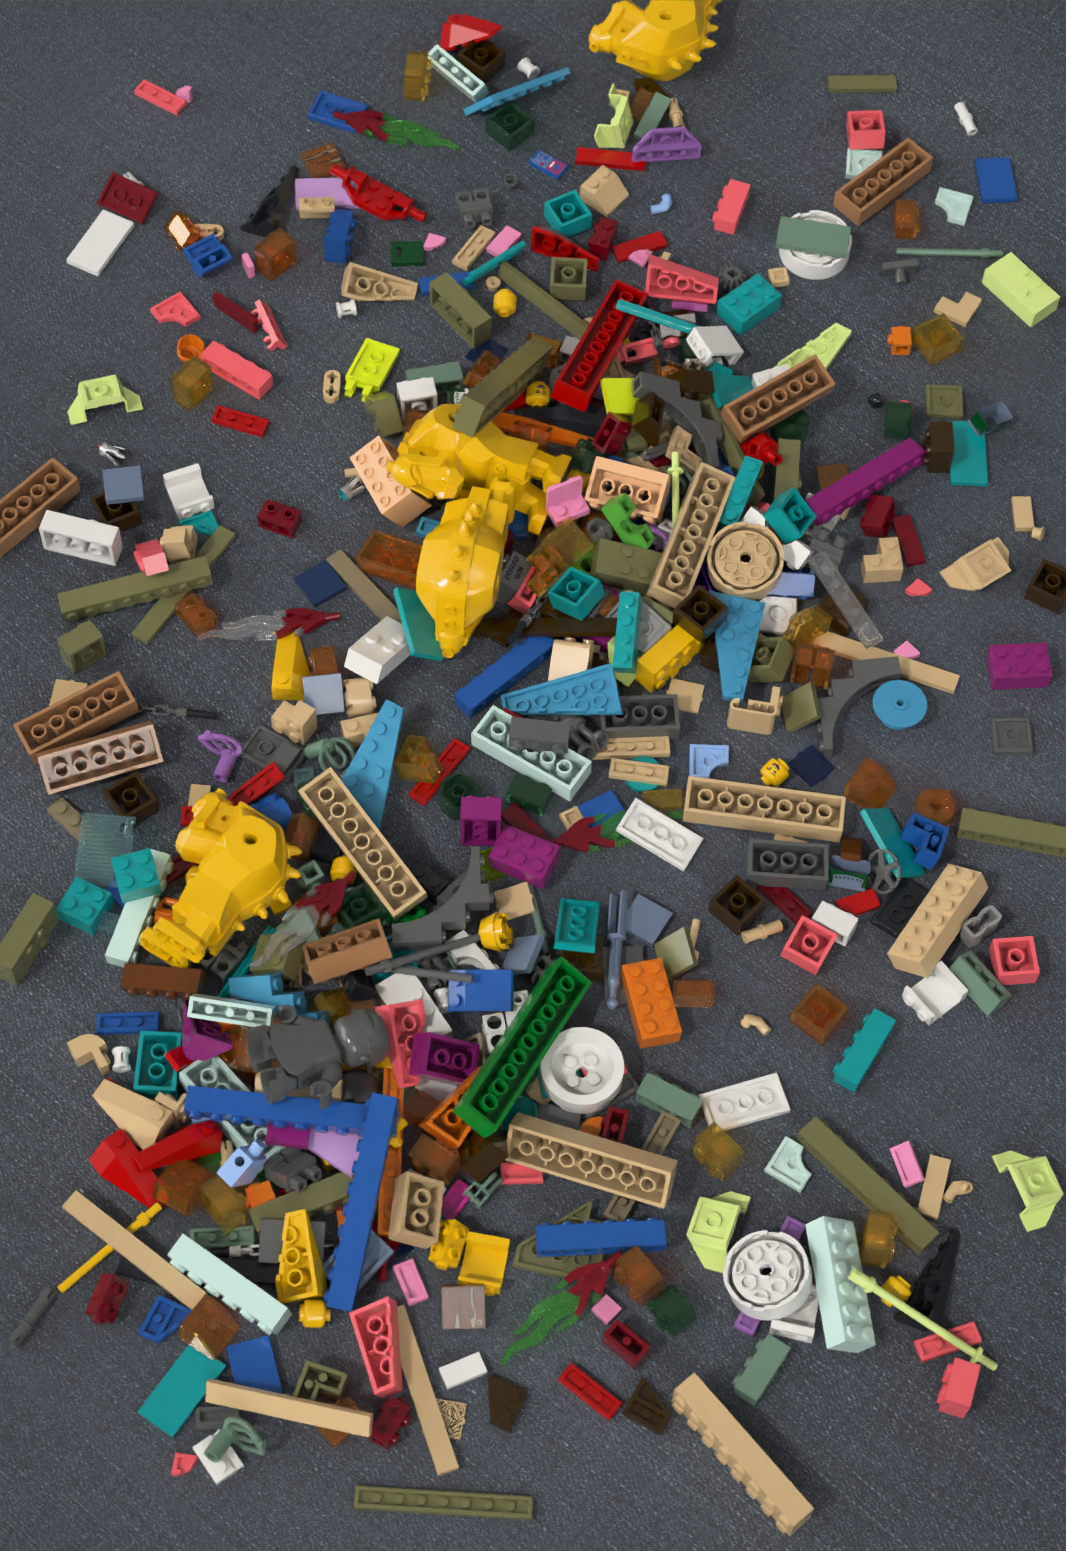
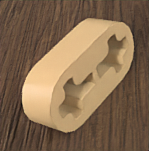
M195 224L190 228L191 239L195 242L213 233L215 234V232H218L215 236L219 242L224 238L223 227L218 224Z
M329 370L324 375L323 398L325 402L330 404L337 402L340 398L341 376L336 370ZM331 378H335L334 383L330 382ZM330 390H333V396H329Z

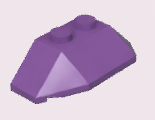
M686 127L651 129L633 148L632 162L700 158L702 145Z

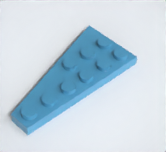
M566 67L493 94L463 109L465 116L482 110V112L487 111L505 102H511L518 99V97L526 95L527 91L532 93L539 90L540 86L545 88L552 85V81L556 83L565 80L566 75L570 74V70Z
M709 590L712 595L729 607L727 619L714 631L723 700L727 701L740 698L739 703L742 704L765 603Z
M612 663L501 695L503 709L506 708L517 715H623Z
M387 699L341 780L380 831L382 829L383 814H385V804L393 773L394 757L397 752V742L405 711L404 708Z

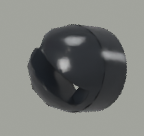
M879 392L870 395L868 398V403L873 408L882 407Z

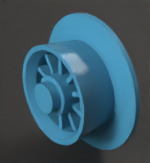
M892 680L882 684L876 690L873 697V709L885 726L895 730H903L916 725L923 719L927 710V700L921 689L913 683L904 680Z

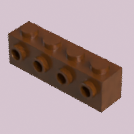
M125 963L120 987L130 996L145 994V996L150 998L164 996L167 999L176 1000L177 997L189 1001L190 996L194 993L205 994L208 975L201 969Z

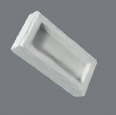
M477 1352L440 1367L439 1372L448 1390L487 1374V1369L480 1353Z

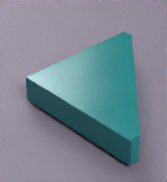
M212 510L179 521L180 526L193 525L196 532L211 536L219 527Z

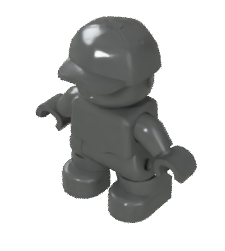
M281 1005L278 1008V1017L282 1020L280 1024H274L272 1027L263 1024L246 1029L248 1058L254 1073H260L263 1093L269 1105L285 1100L286 1093L292 1092L295 1089H305L310 1086V1096L315 1097L321 1094L320 1108L326 1109L332 1103V1090L342 1079V1062L350 1068L365 1065L367 1074H370L372 1067L383 1062L388 1056L390 1049L389 1034L383 1018L376 1011L368 1008L352 1009L350 1015L337 1019L333 1025V1032L326 1020L317 1021L302 1016L297 1018V1011L291 1005ZM279 1061L281 1064L278 1067H272V1062Z

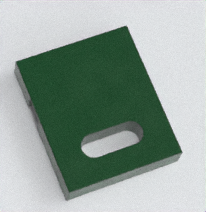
M423 241L391 242V267L423 266ZM398 250L402 252V256L400 258L396 256V252Z

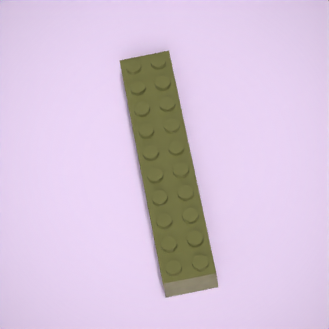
M535 336L530 341L527 340L524 346H520L517 352L511 354L510 358L507 357L503 364L500 363L481 382L478 381L474 388L471 387L467 394H463L459 402L461 407L453 417V420H455L453 428L473 438L525 392L530 384L542 376L554 346Z

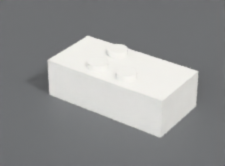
M46 510L39 527L43 548L46 550L116 566L123 549L119 527L99 523L96 520H87Z
M386 616L349 648L344 667L378 684L410 655L403 625Z
M395 973L375 985L377 990L376 997L382 1006L423 999L426 1015V1026L423 1027V1033L430 1032L453 1038L452 1029L416 976Z

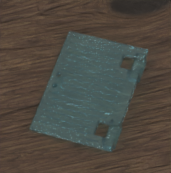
M83 812L73 881L77 876L96 886L118 888L117 881L114 880L115 873L111 858L131 853L134 836L132 829L136 817ZM121 823L125 824L124 833H120Z

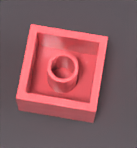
M882 110L847 111L846 129L849 150L884 149L885 126Z
M802 915L780 956L816 975L838 934Z
M1033 936L993 939L989 952L993 975L1002 985L1036 983L1040 971Z
M954 1358L952 1364L948 1363L942 1377V1382L945 1384L939 1390L936 1403L940 1404L938 1411L964 1419L971 1407L981 1365L959 1358Z

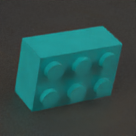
M757 273L718 300L717 315L741 336L780 309L782 295Z
M140 1031L133 1088L135 1093L148 1099H155L158 1093L161 1092L164 1095L169 1094L178 1100L179 1072L181 1070L176 1072L164 1055L168 1051L182 1046V1033Z

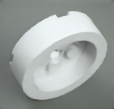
M810 210L809 213L804 214L797 213L791 217L847 226L836 215L821 210ZM850 235L846 258L780 248L779 255L786 268L800 277L812 280L830 278L838 274L846 266L849 259L852 236Z
M576 1027L562 1031L558 1034L541 1061L540 1080L545 1094L550 1100L559 1105L561 1109L571 1113L588 1114L602 1110L618 1095L623 1082L624 1060L618 1045L608 1035L593 1028ZM582 1068L588 1074L586 1077L580 1078L576 1075V1072Z
M768 1230L757 1231L740 1239L727 1254L723 1271L725 1286L735 1306L747 1316L758 1320H777L795 1312L806 1301L813 1282L812 1269L800 1243L786 1233L768 1232ZM766 1267L772 1269L770 1276L762 1275L761 1271Z

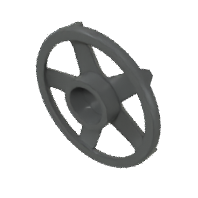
M877 849L867 859L871 863L873 857L878 854V865L871 864L870 871L876 873V879L873 884L869 874L867 882L875 892L887 894L892 892L899 884L901 867L894 853L887 849ZM883 853L890 854L895 862L885 863ZM897 867L898 877L894 884L890 877L892 870ZM885 880L890 889L881 890L878 887L881 881Z

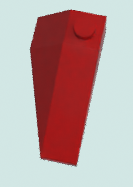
M454 13L442 25L440 47L445 51H451L456 49V45L459 44L463 47L472 41L479 42L491 38L502 29V26L466 14L456 15Z
M540 224L532 227V252L551 258L587 259V269L598 272L599 258L555 229Z
M211 1120L183 1126L134 1154V1159L143 1172L220 1152L222 1131L216 1122Z
M122 1128L104 1139L89 1158V1162L103 1179L110 1181L118 1189L125 1191L149 1209L155 1203L163 1207L172 1200L152 1169L141 1171L134 1159V1154L139 1151Z

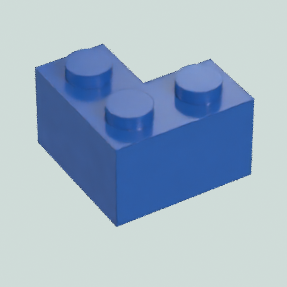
M913 812L904 825L900 839L918 847L913 860L914 863L932 870L941 856L950 828Z

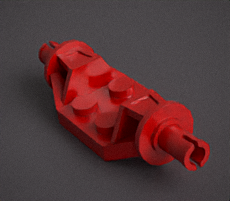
M334 163L330 169V174L343 180L342 188L346 190L351 202L381 220L401 219L404 221L408 216L421 223L425 220L427 213L414 207L415 199L413 197L409 199L401 192H397L369 177L367 174L356 170L355 166H351L349 170H346ZM351 181L358 184L356 190L351 186ZM396 205L404 208L403 211H393Z
M765 431L739 444L744 455L760 460L763 464L771 462L774 466H778L777 463L780 465L783 461V457L777 453L779 450L777 442Z

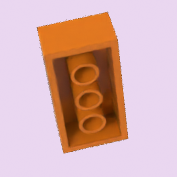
M662 958L622 965L620 976L639 1049L679 1042L682 1030Z

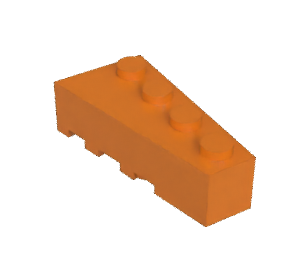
M482 1066L477 1067L418 1125L451 1149L460 1147L471 1129L467 1123L452 1111Z

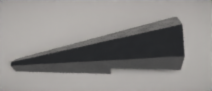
M296 165L291 166L286 177L283 176L280 179V186L273 187L262 200L255 214L252 213L249 216L250 221L241 225L240 229L242 231L262 237H267L277 231L299 172Z
M596 402L595 404H589L585 412L567 404L556 405L555 407L540 406L539 408L530 409L524 407L522 416L595 438L607 416L605 403Z
M956 1228L949 1229L950 1236L944 1244L940 1243L935 1259L929 1260L914 1283V1291L905 1302L941 1327L960 1232ZM902 1311L895 1313L893 1316L896 1321L921 1331H931Z

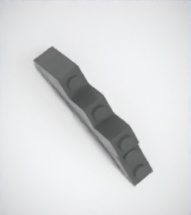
M641 371L632 380L633 397L640 399L654 392L665 403L664 413L692 435L691 443L697 455L702 458V462L718 469L720 462L718 460L717 443L722 439L723 435L721 422L702 418L700 402L681 397L679 381Z
M898 656L853 660L852 668H848L849 678L831 680V687H828V697L817 698L821 718L813 721L812 725L817 724V733L821 734L822 740H819L820 752H824V758H832L834 731L847 708L859 697L873 689L879 688L882 684L892 680H900L901 671Z
M471 847V859L466 877L460 888L448 902L425 917L409 922L392 924L393 951L425 950L441 945L442 942H446V930H466V922H470V911L490 910V903H494L493 891H489V883L485 884V875L480 873V867L484 866V854H480L479 847Z

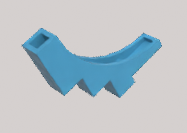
M281 972L239 975L228 978L231 998L276 1006L275 1014L277 1015L278 1008L281 1005H291L297 1011V1018L302 1016L317 1021L326 1020L330 1026L327 1010L306 1011L307 1002L304 991L283 993Z

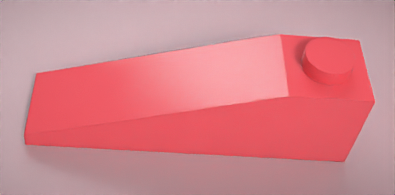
M423 999L375 1007L376 1012L383 1018L390 1039L388 1057L399 1088L419 1085L420 1077L409 1075L414 1034L423 1033V1027L426 1026Z

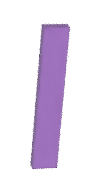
M787 1215L780 1232L790 1235L799 1242L806 1225ZM766 1267L761 1271V1274L770 1276L772 1269ZM740 1312L733 1328L753 1337L761 1320Z

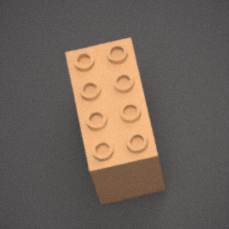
M378 435L352 455L350 459L382 515L403 528L432 505L428 498L402 486L394 480L390 472L386 471L389 461L395 462L399 452H397L398 448Z
M596 456L584 500L591 509L601 511V508L610 498L630 490L631 493L628 497L636 509L631 513L629 519L637 520L639 517L645 520L646 523L655 525L656 522L661 523L672 478L666 473ZM612 486V490L608 492L606 489ZM648 495L649 498L644 501L642 498Z

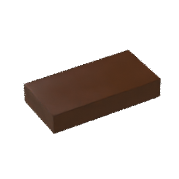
M842 836L840 858L860 862L862 839Z

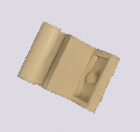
M565 637V640L555 639L548 681L591 669L593 653H599L600 646L594 645L595 641L583 639V643L576 642L577 638Z
M773 686L770 703L749 699L747 709L738 708L740 698H734L730 702L727 726L735 730L765 735L771 734L775 717L780 715L783 695H779L781 687Z

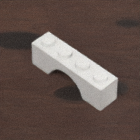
M756 506L750 507L740 521L755 525L760 524L769 529V523L763 517L764 512ZM796 540L786 545L781 543L786 565L792 570H801L815 552L801 540Z
M462 930L445 943L470 936L471 934L468 935L465 930ZM477 942L445 952L448 956H451L456 966L472 965L479 970H500L497 964L491 963L487 952L484 949L480 950L476 945Z

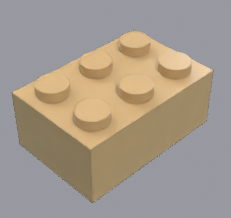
M408 1171L395 1178L388 1239L423 1249L438 1243L444 1190L443 1181Z

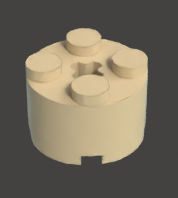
M364 677L343 680V688L347 690L343 695L348 718L375 713L376 699L375 696H372L371 690L373 689V682Z

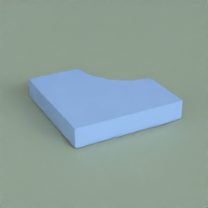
M690 744L689 776L710 779V775L714 770L729 765V745Z

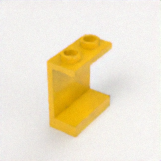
M468 1231L458 1284H485V1295H500L510 1239Z

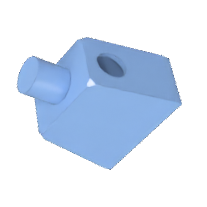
M255 1139L251 1145L238 1147L218 1170L217 1174L230 1187L251 1184L267 1160L261 1153L266 1145L261 1140Z

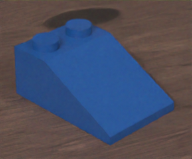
M449 970V972L474 975L473 983L449 980V1012L513 1011L514 970Z

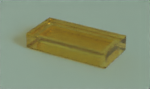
M681 788L642 791L643 802L657 811L683 809Z

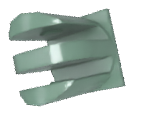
M494 1171L482 1185L475 1180L462 1195L470 1198L469 1201H473L478 1209L504 1179L500 1177L490 1190L487 1191L485 1188L497 1176V1173ZM472 1187L477 1190L475 1194L470 1191ZM479 1193L484 1196L482 1201L477 1197Z

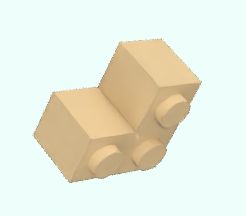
M193 525L164 529L163 537L160 538V546L164 548L166 560L169 561L170 565L195 558L198 537Z
M898 537L879 538L876 549L877 554L863 555L861 563L863 583L900 581L903 573V563Z
M284 700L271 717L272 727L276 732L289 736L293 742L305 745L317 729L316 709L301 700L295 706Z
M378 713L340 721L342 738L347 740L352 747L361 746Z

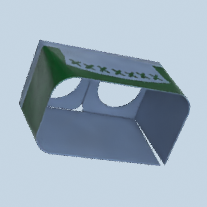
M999 401L980 408L968 420V423L978 437L1003 427L1013 419V416L1006 405ZM985 418H993L996 425L988 426Z
M832 855L831 862H829L827 885L865 892L870 874V862L866 860H860V862L844 860L840 856Z

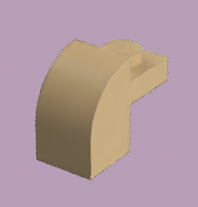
M85 1034L67 1042L69 1051L78 1067L94 1060L103 1076L110 1072L108 1065L111 1064V1061L106 1054L108 1049L102 1038L93 1034Z

